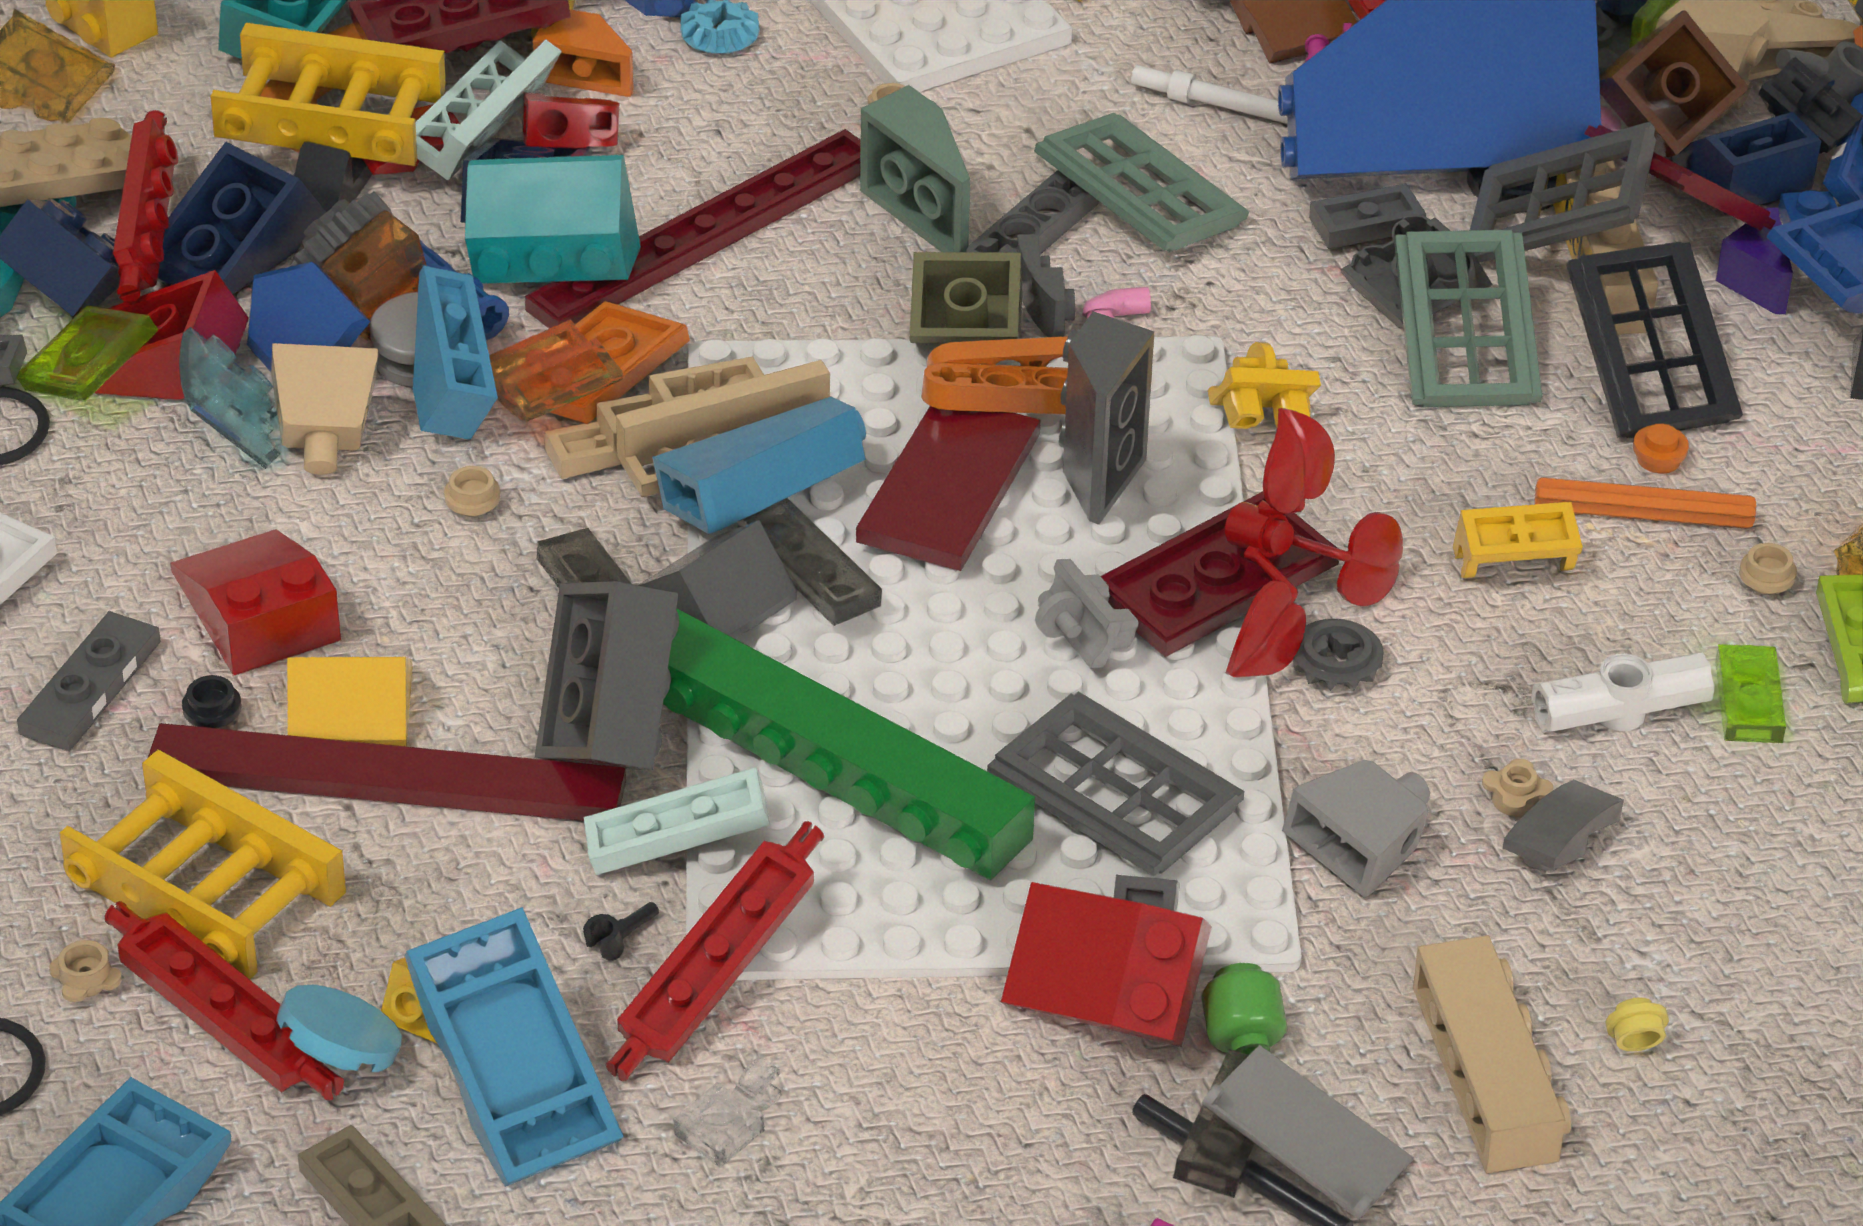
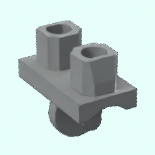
M1057 559L1054 565V583L1049 590L1044 591L1038 597L1039 609L1035 617L1036 626L1046 637L1057 638L1064 636L1090 668L1105 667L1112 649L1130 647L1138 628V620L1129 609H1113L1108 603L1110 597L1109 586L1099 574L1084 575L1071 559Z

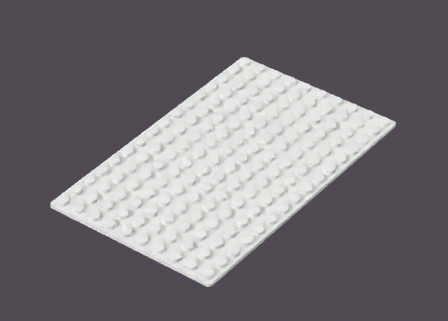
M1203 335L1154 337L1147 458L1100 524L1088 520L1063 473L1064 448L1059 446V434L1066 414L1017 413L1040 419V435L961 571L856 542V526L929 408V405L921 398L924 370L927 368V359L931 351L945 343H910V339L882 338L866 340H830L824 338L816 340L764 339L758 341H722L714 339L691 343L688 347V368L753 356L764 375L822 360L830 372V397L855 407L860 413L866 428V438L862 441L866 460L720 531L707 534L688 523L689 553L717 535L760 520L797 589V600L750 629L736 640L987 771V765L995 759L996 753L1071 693L1075 695L1079 691L1245 792L1244 800L1236 806V811L1162 874L1157 873L1155 876L1145 872L1035 803L1033 840L992 880H989L968 868L957 865L950 858L924 844L910 840L898 830L871 816L860 813L844 801L823 790L812 787L803 779L775 764L765 762L751 751L728 739L717 736L710 729L687 718V787L756 767L763 783L770 825L687 849L686 935L763 841L786 846L799 830L802 823L809 821L812 823V829L816 825L824 834L823 841L815 847L806 859V862L814 871V884L736 980L1007 976L1031 882L1113 897L1116 875L1177 880L1180 883L1177 912L1202 917L1212 926L1200 973H1216L1222 967L1236 963L1257 964L1261 967L1262 971L1293 972L1299 969L1301 965V947L1287 837L1282 831L1284 814L1266 675L1233 677L1225 673L1246 614L1167 657H1164L1139 634L1135 633L1130 647L1112 649L1105 667L1090 668L1064 636L1057 638L1046 637L1038 629L1035 622L1036 612L1039 609L1038 597L1044 591L1049 590L1054 583V565L1057 559H1071L1084 575L1099 574L1101 576L1244 501L1235 429L1229 426L1224 406L1210 405L1207 391L1211 386H1219L1224 380L1227 371L1222 339ZM1059 357L1050 361L1046 367L1068 368V363L1063 361V357ZM1004 360L996 365L1020 366L1021 364L1014 360ZM1073 724L1056 737L1091 759L1107 747V745ZM1046 748L1041 749L1028 760L1062 782L1079 770V768ZM1120 753L1103 765L1139 788H1142L1156 776ZM1092 776L1075 789L1110 812H1113L1128 799ZM1168 782L1152 794L1153 797L1188 818L1204 805ZM1138 806L1123 819L1159 842L1176 829L1141 806Z

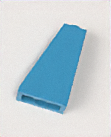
M828 397L652 457L663 508L707 534L720 531L866 460L862 441L866 438V428L860 413L855 407L834 397Z

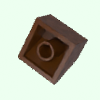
M1686 10L1679 12L1629 48L1599 75L1601 96L1627 127L1647 122L1653 124L1656 128L1654 133L1656 138L1654 152L1665 158L1678 155L1749 89L1748 85Z

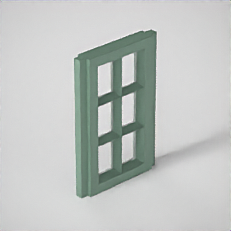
M1111 113L1047 135L1043 141L1036 143L1034 149L1036 154L1164 251L1172 252L1236 228L1240 222L1247 220L1249 210L1120 114ZM1110 139L1129 153L1131 157H1122L1103 141ZM1086 149L1106 166L1097 167L1076 150ZM1146 166L1170 185L1162 187L1142 172L1140 168ZM1117 176L1123 177L1144 194L1137 197L1113 178ZM1185 195L1207 213L1199 215L1177 197ZM1160 205L1182 223L1174 225L1151 208V206Z
M1512 230L1407 232L1406 235H1395L1394 243L1412 405H1422V407L1530 405V402H1541L1542 389L1522 232L1513 233ZM1465 253H1495L1499 288H1469ZM1426 254H1455L1459 288L1430 289ZM1471 299H1500L1504 336H1475ZM1431 300H1460L1464 336L1435 337ZM1476 347H1506L1510 383H1480ZM1436 348H1466L1470 384H1440Z

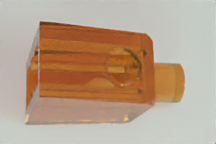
M384 210L326 260L323 271L371 321L374 312L386 301L402 294L418 292L419 272L423 266L427 265L419 235L387 210ZM369 323L360 336L365 340L371 341Z

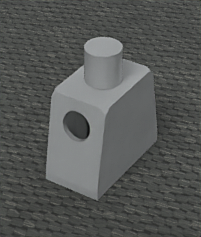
M1362 760L1294 788L1282 831L1361 896L1366 898L1418 846L1429 811L1426 803L1430 799V790L1426 781L1417 773L1408 772L1396 780L1373 761Z

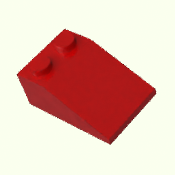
M213 270L140 296L135 302H123L81 317L54 383L60 391L175 400L198 393L210 394L222 387L227 381L249 317L217 271Z
M277 529L170 563L171 572L233 676L341 641L336 588L316 556Z
M1031 882L1001 1003L1182 1047L1212 926L1204 918L1144 903Z

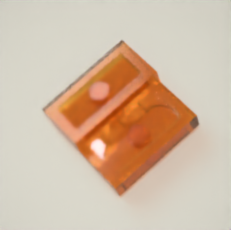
M571 319L489 355L498 396L497 400L513 415L525 422L623 380V371L597 338L588 341Z

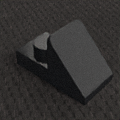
M304 142L301 146L294 176L304 183L326 212L342 199H346L350 204L358 197L373 175L362 158L351 157L350 152L343 149L312 142Z

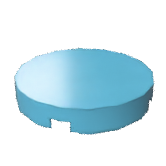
M297 985L286 992L278 1010L277 1022L281 1029L283 1027H290L292 1029L289 1039L294 1042L297 1048L320 1062L342 1070L358 1071L361 1063L372 1064L371 1072L383 1071L393 1065L401 1047L402 1035L389 1017L361 998L335 988L320 985Z

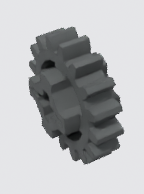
M375 191L370 195L365 193L358 201L353 200L350 204L346 199L338 201L323 216L314 220L303 232L306 237L301 242L305 248L294 255V261L289 267L314 262L329 277L333 276L336 281L343 279L357 265L368 259L378 248L376 243L380 237L377 232L387 225V219L393 214L391 209Z

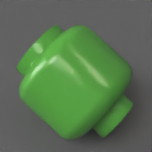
M1236 963L1222 967L1216 971L1213 980L1208 982L1201 993L1210 1044L1221 1052L1232 1053L1233 1057L1237 1060L1244 1061L1259 1045L1270 1052V1047L1280 1042L1287 1032V1021L1280 983L1273 975L1262 971L1261 967L1257 964Z

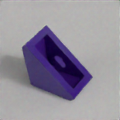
M1766 208V210L1771 212L1769 217L1776 220L1773 227L1782 225L1778 208ZM1745 223L1722 240L1716 281L1774 314H1786L1793 277L1790 259L1766 237L1770 229L1763 226L1760 231Z

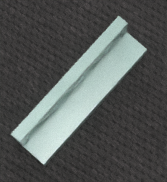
M545 39L527 58H524L499 40L416 121L417 159L449 181L463 167V160L486 143L523 106V93H536L544 85L562 51ZM499 61L513 72L508 77L499 76L495 63ZM471 88L490 90L491 94L485 100H476ZM447 112L466 113L467 118L461 124H454L450 122ZM420 137H442L444 146L441 152Z

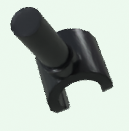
M649 902L618 921L609 914H599L591 917L584 924L583 928L587 947H593L601 941L599 948L602 958L611 961L618 959L624 951L623 939L630 935L633 930L658 915L659 909L654 902Z

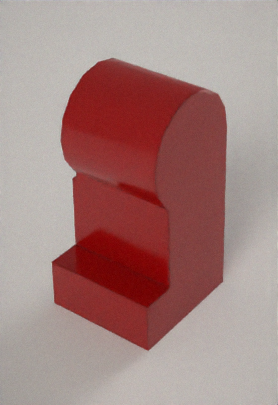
M524 92L522 139L525 145L530 147L587 148V146L618 145L620 103L598 98L553 97L540 93Z

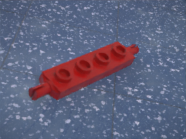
M158 110L147 112L145 120L133 125L113 248L120 276L117 295H120L119 298L124 302H135L139 299L141 290L157 286L160 262L164 260L162 246L165 229L169 226L167 212L169 199L174 193L172 179L174 166L178 164V152L172 138L164 134L167 117L164 118L165 114Z
M804 821L786 846L763 841L617 1019L618 1031L624 1036L626 1041L605 1065L614 1077L618 1074L619 1080L627 1081L646 1055L662 1059L667 1063L672 1060L813 886L814 871L806 862V859L824 839V834L818 826L815 825L812 829V823Z
M122 901L115 903L116 908L113 905L108 908L105 914V922L124 935L117 944L120 962L282 1093L294 1084L306 1082L322 1095L325 1100H332L333 1094L335 1096L339 1095L344 1086V1079L325 1066L323 1062L297 1048L294 1042L289 1039L292 1033L290 1027L280 1028L277 1022L278 1010L281 1005L279 1002L166 912L149 917L148 919H142Z

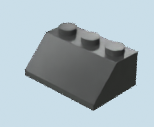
M1093 311L1079 331L1074 329L1070 332L1064 345L1063 361L1068 363V374L1061 392V404L1066 405V415L1059 434V446L1064 448V475L1088 520L1100 524L1147 458L1155 331Z
M619 581L560 584L534 758L621 767L628 770H653L655 757L658 755L662 744V731L659 726L663 699L669 691L671 682L668 669L671 642L679 626V615L676 610L678 593Z

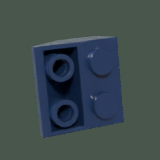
M1790 112L1696 140L1688 144L1678 155L1672 156L1671 159L1678 165L1752 203L1762 205L1780 199L1781 193H1798L1813 189L1821 139L1794 112Z
M48 198L47 201L27 199L0 234V259L71 316L83 317L89 315L119 287V266L113 254L115 239L106 233L99 236L83 226L88 218L64 200L57 203L51 198Z

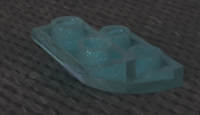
M189 327L182 335L179 369L182 390L190 410L266 469L281 454L269 435L274 430L270 421L277 415L276 404L268 393L273 388V385L253 365L249 364L243 369L235 363L236 355L217 336L212 335L207 340L192 327Z

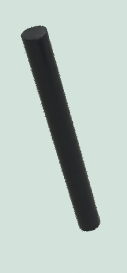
M1143 1094L1136 1101L1132 1111L1133 1116L1310 1226L1354 1225L1352 1220L1148 1094Z

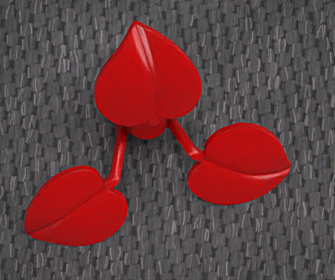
M1286 408L1278 409L1277 431L1265 465L1263 476V495L1265 501H1261L1258 506L1249 502L1237 504L1230 511L1225 524L1227 541L1231 545L1245 549L1244 558L1256 562L1273 579L1261 588L1248 609L1225 672L1233 677L1264 676L1283 670L1291 663L1303 640L1306 627V613L1300 605L1294 603L1298 590L1266 557L1284 554L1293 545L1344 561L1337 579L1338 593L1351 604L1369 606L1382 600L1392 589L1398 576L1399 561L1403 554V538L1398 522L1392 516L1380 512L1367 514L1355 525L1349 538L1348 551L1294 535L1293 526L1283 514L1301 512L1305 507V499H1315L1325 492L1334 469L1335 451L1329 434L1321 424L1305 414Z

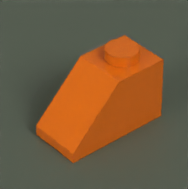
M570 9L571 18L556 21L546 28H539L533 39V51L545 39L562 51L545 83L625 97L632 96L634 92L633 51L600 14Z

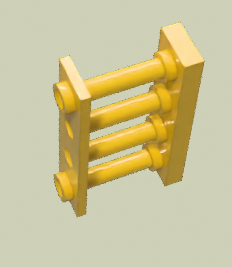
M245 23L240 33L243 76H246L239 93L213 90L211 94L214 137L300 149L304 142H312L350 152L351 157L415 166L417 162L415 119L410 117L417 101L436 103L445 94L444 51ZM267 80L296 83L289 100L261 97L260 95ZM317 87L346 90L339 108L310 104ZM367 93L396 97L389 115L360 111Z
M160 750L155 751L142 762L146 799L100 839L94 841L70 826H66L59 832L64 859L63 867L66 875L73 883L84 889L90 888L114 903L118 901L124 902L128 908L142 919H148L149 917L166 912L249 979L258 973L254 935L299 894L310 895L331 907L346 894L343 853L341 849ZM162 817L171 818L187 827L142 867L119 855ZM207 842L211 844L216 843L233 853L188 893L165 881L169 875ZM253 868L263 869L279 878L273 886L235 919L211 906Z

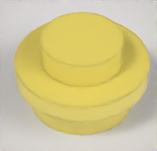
M1637 997L1619 1003L1615 1011L1606 1018L1605 1025L1608 1035L1616 1040L1618 1048L1625 1051H1641L1657 1046L1666 1038L1665 1027L1669 1023V1018L1664 1006L1652 1003L1648 998Z

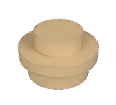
M465 466L451 474L449 482L444 489L445 503L452 511L471 517L479 516L491 511L498 505L500 501V486L492 473L486 468Z
M1760 543L1753 546L1748 554L1742 558L1739 574L1742 581L1755 591L1763 594L1784 592L1793 586L1796 580L1797 568L1793 562V556L1788 549L1775 543Z

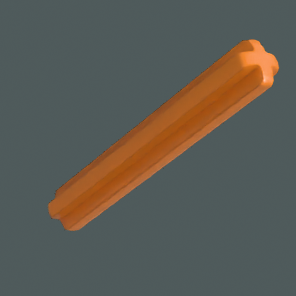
M1541 477L1537 480L1534 496L1535 504L1572 502L1574 513L1747 529L1753 527L1757 508L1756 499L1751 495Z

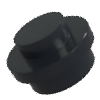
M207 675L194 680L188 686L182 700V710L185 719L197 727L220 728L228 725L239 716L242 708L239 692L228 679L217 675Z

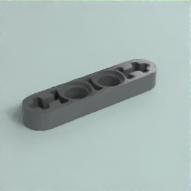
M1057 170L968 246L966 252H1017V239L1009 238L1008 236L1038 234L1040 254H1042L1099 204V201ZM1054 209L1060 211V213L1045 214L1039 212V210Z

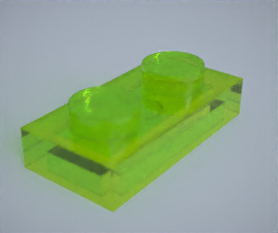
M1718 644L1715 663L1724 741L1783 743L1786 723L1776 647Z

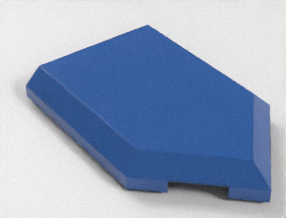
M308 262L253 275L246 345L271 372L272 343L351 347L371 321L316 263Z

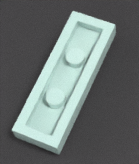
M756 767L583 817L589 860L596 875L770 825L763 783Z

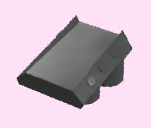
M1418 214L1405 216L1392 229L1393 241L1383 246L1370 245L1364 247L1353 256L1349 265L1341 268V272L1351 286L1397 327L1404 328L1394 243L1395 235H1406L1407 232L1450 231L1436 218L1430 220ZM1465 253L1469 288H1490L1493 284L1475 254ZM1426 254L1430 289L1459 288L1455 254ZM1431 300L1432 314L1460 300Z

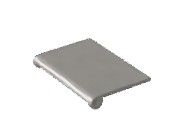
M1260 1045L1220 1085L1215 1084L1202 1101L1203 1106L1358 1220L1365 1215L1414 1159L1409 1153Z

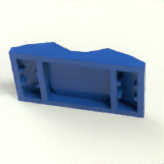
M1863 199L1773 227L1766 237L1846 312L1863 313Z

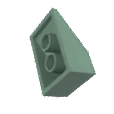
M910 85L862 107L860 191L940 252H966L969 242L970 177L943 109Z

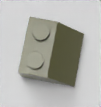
M914 252L910 343L1020 339L1022 320L1021 253Z

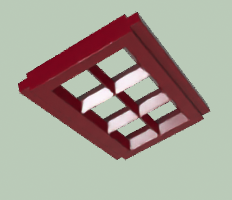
M1599 124L1597 129L1589 125L1584 134L1592 138L1614 131ZM1653 152L1649 174L1760 231L1763 226L1770 230L1773 228L1776 220L1769 217L1770 211ZM1628 156L1620 159L1627 162Z

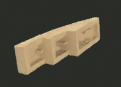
M752 356L649 375V394L597 403V421L544 431L545 451L561 479L620 465L621 462L617 457V414L764 375V373Z

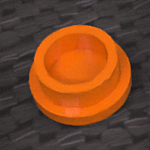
M1654 424L1640 429L1636 433L1633 442V450L1640 466L1650 472L1660 474L1676 470L1687 457L1689 442L1686 436L1667 424Z

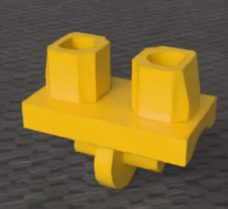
M1255 342L1248 349L1246 357L1236 356L1234 358L1233 367L1227 369L1222 383L1219 386H1211L1207 390L1210 405L1224 406L1230 428L1248 429L1257 426L1264 419L1263 407L1273 408L1276 427L1278 424L1279 408L1294 410L1311 417L1309 397L1321 386L1318 371L1288 370L1287 360L1275 358L1274 349L1270 343Z

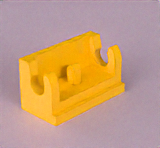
M1572 502L1461 510L1453 542L1455 559L1463 558L1461 578L1475 577L1479 563L1562 557L1560 560L1561 571L1573 570L1578 554H1581L1583 548Z

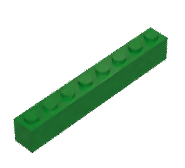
M676 608L679 615V626L671 642L668 663L671 682L669 691L663 699V705L672 712L684 715L710 729L717 736L728 739L758 755L765 762L777 765L803 779L812 787L831 794L853 806L860 813L883 822L903 833L910 840L924 844L950 858L957 865L968 868L989 880H992L1033 840L1035 796Z

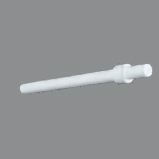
M1135 65L1133 69L1131 84L1165 92L1168 99L1189 103L1192 99L1287 124V116H1280L1278 100L1196 80V74L1177 69L1173 73L1141 65Z

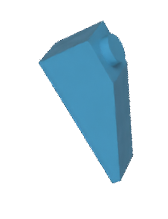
M423 266L419 272L413 393L420 430L471 440L498 399L473 275Z

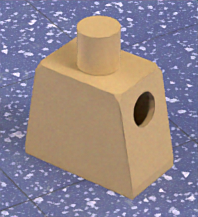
M272 343L271 377L281 443L287 448H304V470L317 475L334 473L337 470L338 450L355 451L360 449L376 381L378 349Z

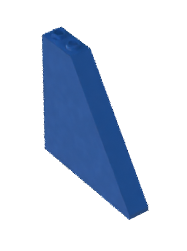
M1385 0L1285 77V85H1279L1278 110L1280 116H1287L1288 136L1281 137L1280 142L1282 167H1290V180L1468 172L1471 169H1487L1490 165L1591 138L1584 134L1588 126L1591 125L1597 129L1599 124L1602 125L1596 1Z

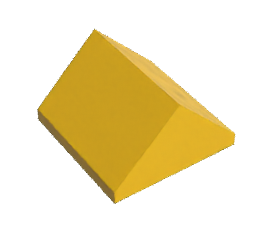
M287 657L288 735L407 747L413 669L412 659L408 657Z

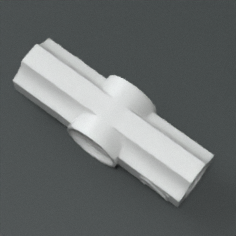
M1703 652L1646 662L1636 655L1624 653L1607 657L1601 664L1600 672L1533 684L1531 699L1534 705L1535 720L1542 733L1600 723L1606 728L1615 731H1631L1644 723L1646 713L1712 701L1715 685L1712 680L1711 665Z

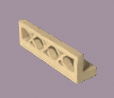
M818 360L617 414V457L641 497L660 493L656 473L647 475L642 467L653 463L652 457L830 397V372L823 361Z

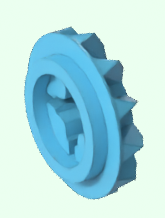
M707 0L706 4L692 3L690 10L681 14V36L687 44L700 51L709 53L739 51L748 47L757 39L759 35L758 13L749 10L746 2L734 4L731 0ZM722 23L718 25L717 29H714V25Z

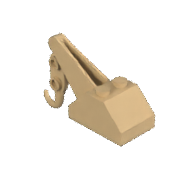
M1680 0L1659 18L1656 29L1679 12L1686 10L1748 85L1749 89L1715 120L1719 121L1731 109L1739 110L1743 106L1752 88V82L1749 80L1778 74L1782 70L1776 65V56L1780 50L1788 49L1809 52L1826 59L1840 42L1848 41L1855 43L1853 30L1859 26L1847 20L1825 18L1822 15V8L1808 0Z

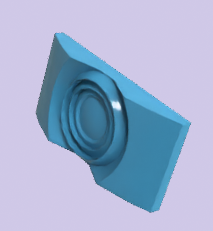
M523 907L406 951L405 959L428 1029L450 1065L459 1086L470 1126L505 1187L622 1140L624 1137Z
M130 1077L0 1202V1226H155L159 1221L188 1207L231 1144V1131Z

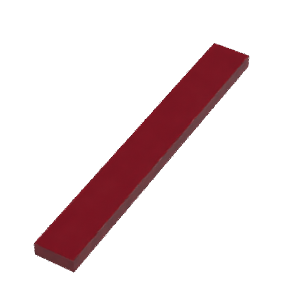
M843 129L640 235L641 248L628 279L552 281L525 296V311L556 335H562L604 301L618 305L860 177L861 139L848 130Z
M159 723L148 755L150 757L155 751L160 750L226 787L584 821L583 817L621 807L626 785V768L165 723Z

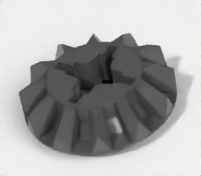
M1345 619L1318 620L1306 625L1301 646L1293 658V667L1295 671L1305 673L1308 684L1323 681L1327 683L1330 691L1336 684H1344L1349 689L1355 690L1360 681H1374L1377 669L1382 667L1383 646L1379 638L1370 629L1359 623ZM1328 647L1339 658H1346V661H1338L1334 656H1327Z

